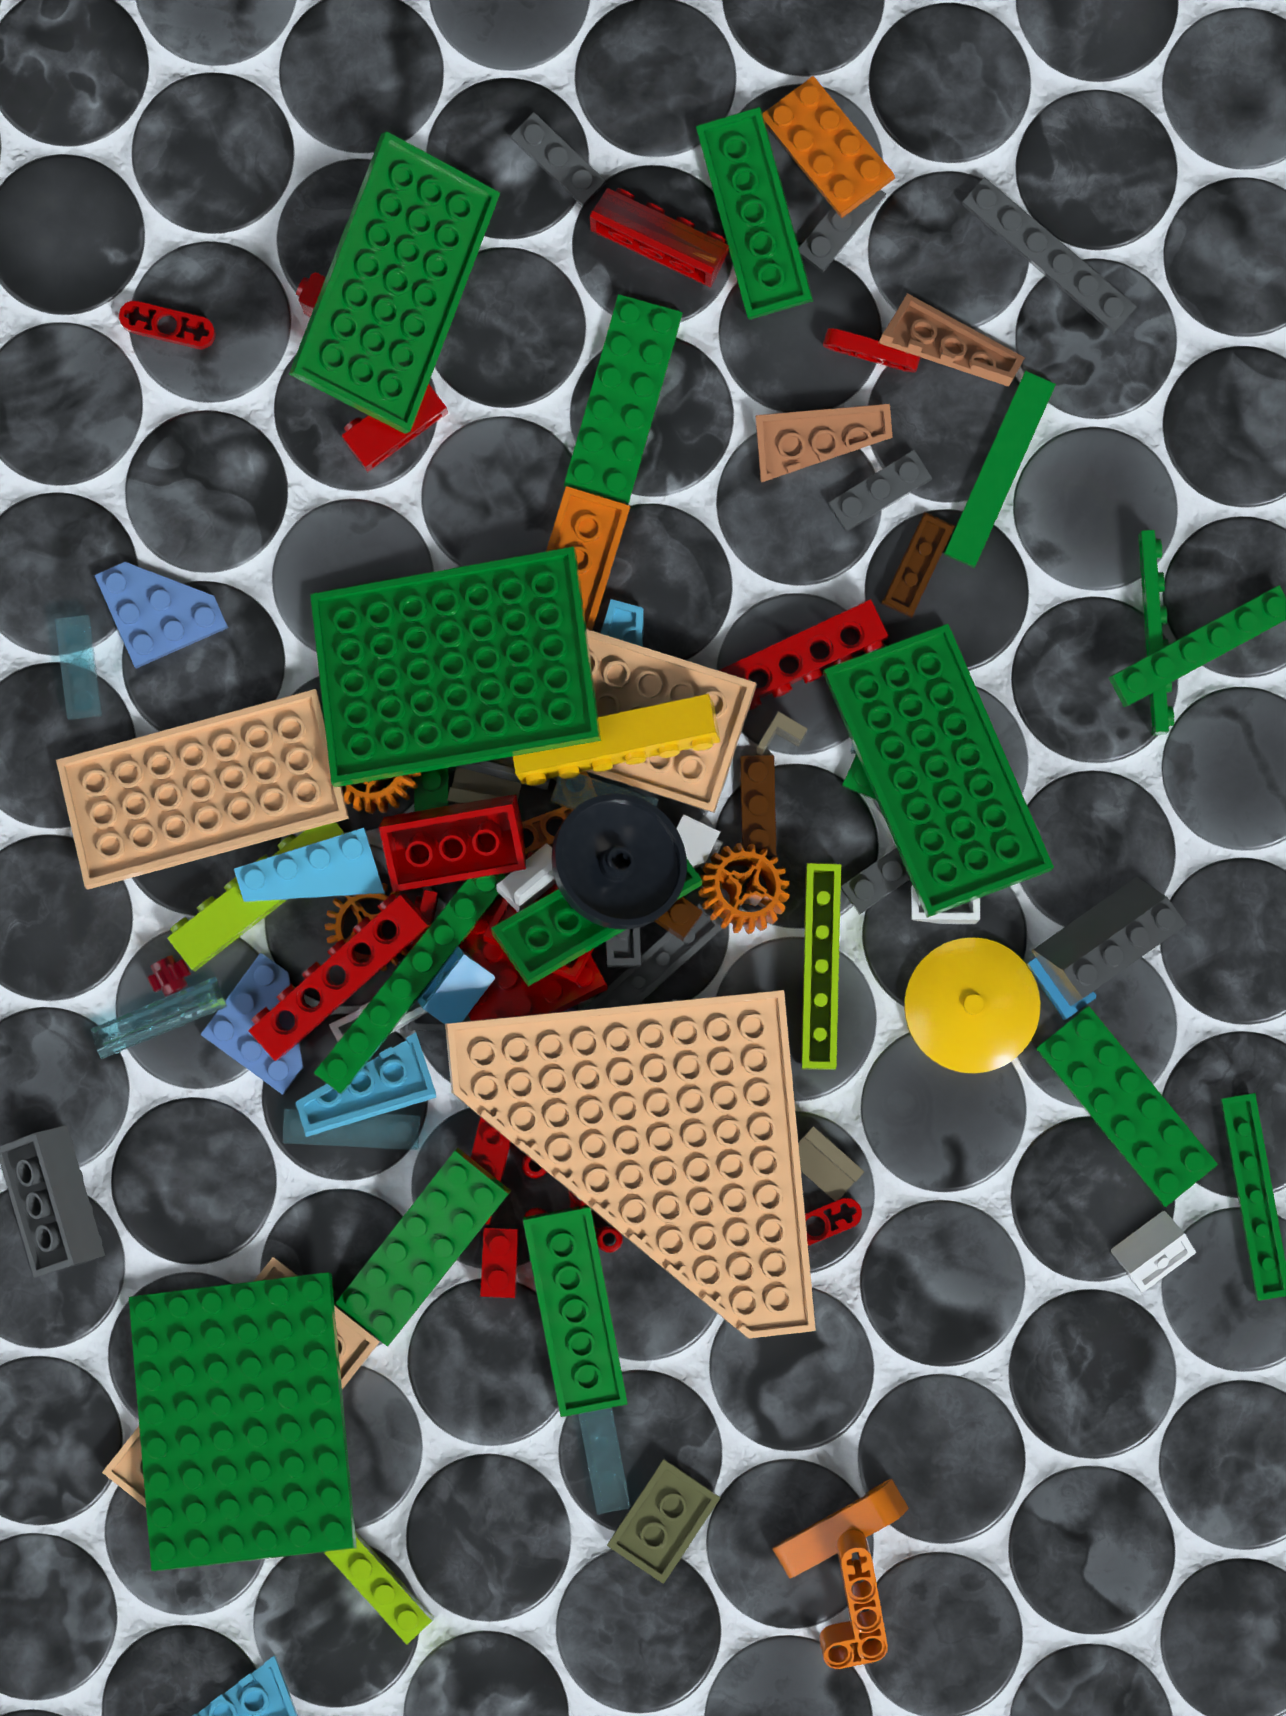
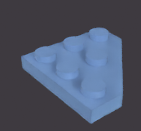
M127 562L94 575L135 668H139L228 628L214 595Z
M260 953L203 1030L201 1036L284 1095L304 1068L300 1044L295 1045L281 1059L274 1061L248 1030L255 1025L251 1019L266 1006L271 1010L280 1002L276 997L291 984L290 976L286 970ZM284 1010L279 1016V1022L282 1027L292 1029L295 1024V1017L290 1011Z

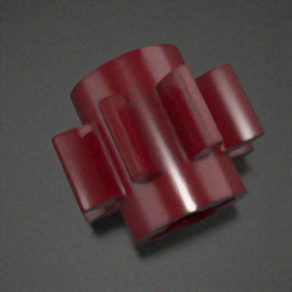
M170 955L150 966L153 974L148 976L147 979L154 992L162 990L165 997L188 986L185 977L191 975L183 959L176 962L173 955Z

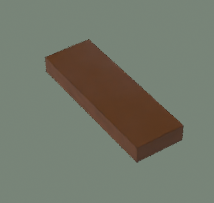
M924 512L881 603L882 605L910 618L913 617L955 527L954 525Z

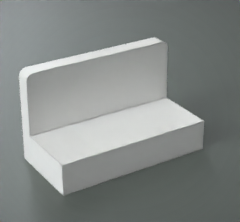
M547 843L526 860L527 868L525 870L511 872L496 885L497 892L517 912L527 908L556 883L552 870V848Z
M1165 1211L1159 1213L1111 1249L1113 1256L1123 1266L1141 1293L1196 1253L1185 1233Z

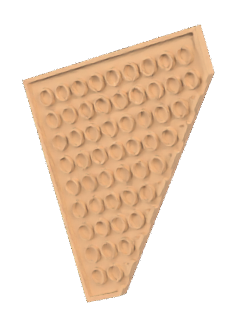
M784 990L445 1024L451 1093L747 1338H758L816 1331Z

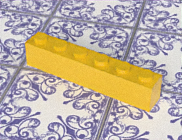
M705 694L598 717L601 741L513 756L515 773L522 784L526 783L529 786H536L545 783L546 779L560 776L562 779L574 778L580 772L593 769L596 772L607 771L613 768V765L626 762V764L635 765L645 762L648 757L657 755L662 758L678 755L679 751L690 748L696 751L711 748L714 743L721 742L714 703L710 695Z

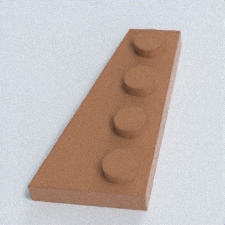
M908 293L879 341L880 344L1008 387L1025 359L1022 355Z
M890 404L755 415L761 483L893 438Z

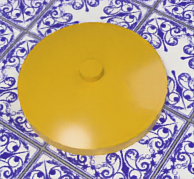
M961 938L935 948L917 965L909 979L905 992V1019L914 1042L932 1061L956 1072L984 1073L1008 1064L1028 1046L1039 1022L1040 994L1031 970L1014 951L988 939Z

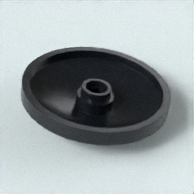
M604 794L586 800L564 819L553 841L551 855L552 870L561 894L581 916L603 927L634 929L652 923L667 912L676 902L686 880L687 857L678 830L660 809L635 796Z

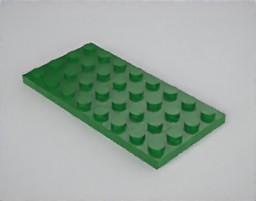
M387 131L382 133L289 375L404 434L410 432L500 192Z
M949 624L824 669V678L927 918L1053 870L1052 861Z

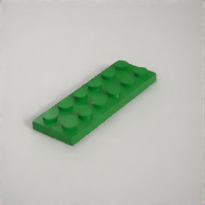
M760 107L696 126L747 318L751 320L814 301L762 109Z
M618 294L564 488L567 486L629 505L683 312Z
M688 859L686 880L678 899L702 886L701 877ZM559 889L491 928L492 935L527 986L532 985L626 930L603 927L587 920L569 905Z
M1087 1006L1036 1048L1037 1052L1163 1207H1167L1218 1165L1090 1006Z
M457 1148L340 1296L335 1305L388 1347L511 1190Z
M588 1205L522 1217L560 1417L627 1405L591 1208Z

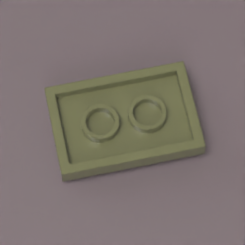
M663 1459L607 1546L664 1584L721 1497Z

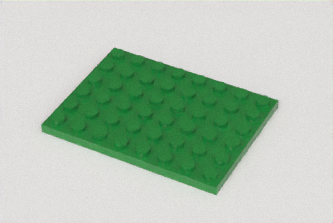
M574 547L310 594L331 784L334 788L601 741L578 562Z
M331 1273L129 1297L151 1571L156 1572L356 1549Z

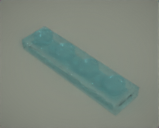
M215 976L93 1027L91 1032L96 1050L101 1059L144 1041L151 1040L170 1030L182 1027L201 1017L213 1014L227 1007L221 986Z
M284 1109L282 1143L419 1150L421 1116L380 1114L306 1137L298 1111Z

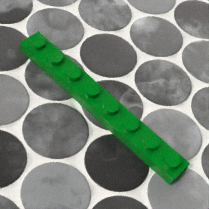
M503 873L467 879L316 1069L314 1072L316 1076L342 1095L416 1002L457 946L462 944L500 894L496 890V885L506 877Z

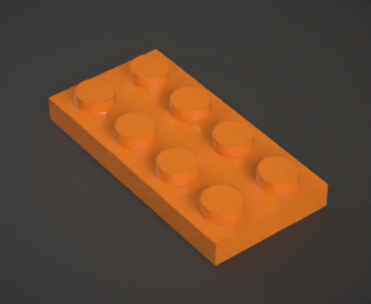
M814 76L763 113L766 127L841 218L895 179L891 169Z
M566 486L546 551L568 547L575 548L586 629L593 631L630 511V505Z

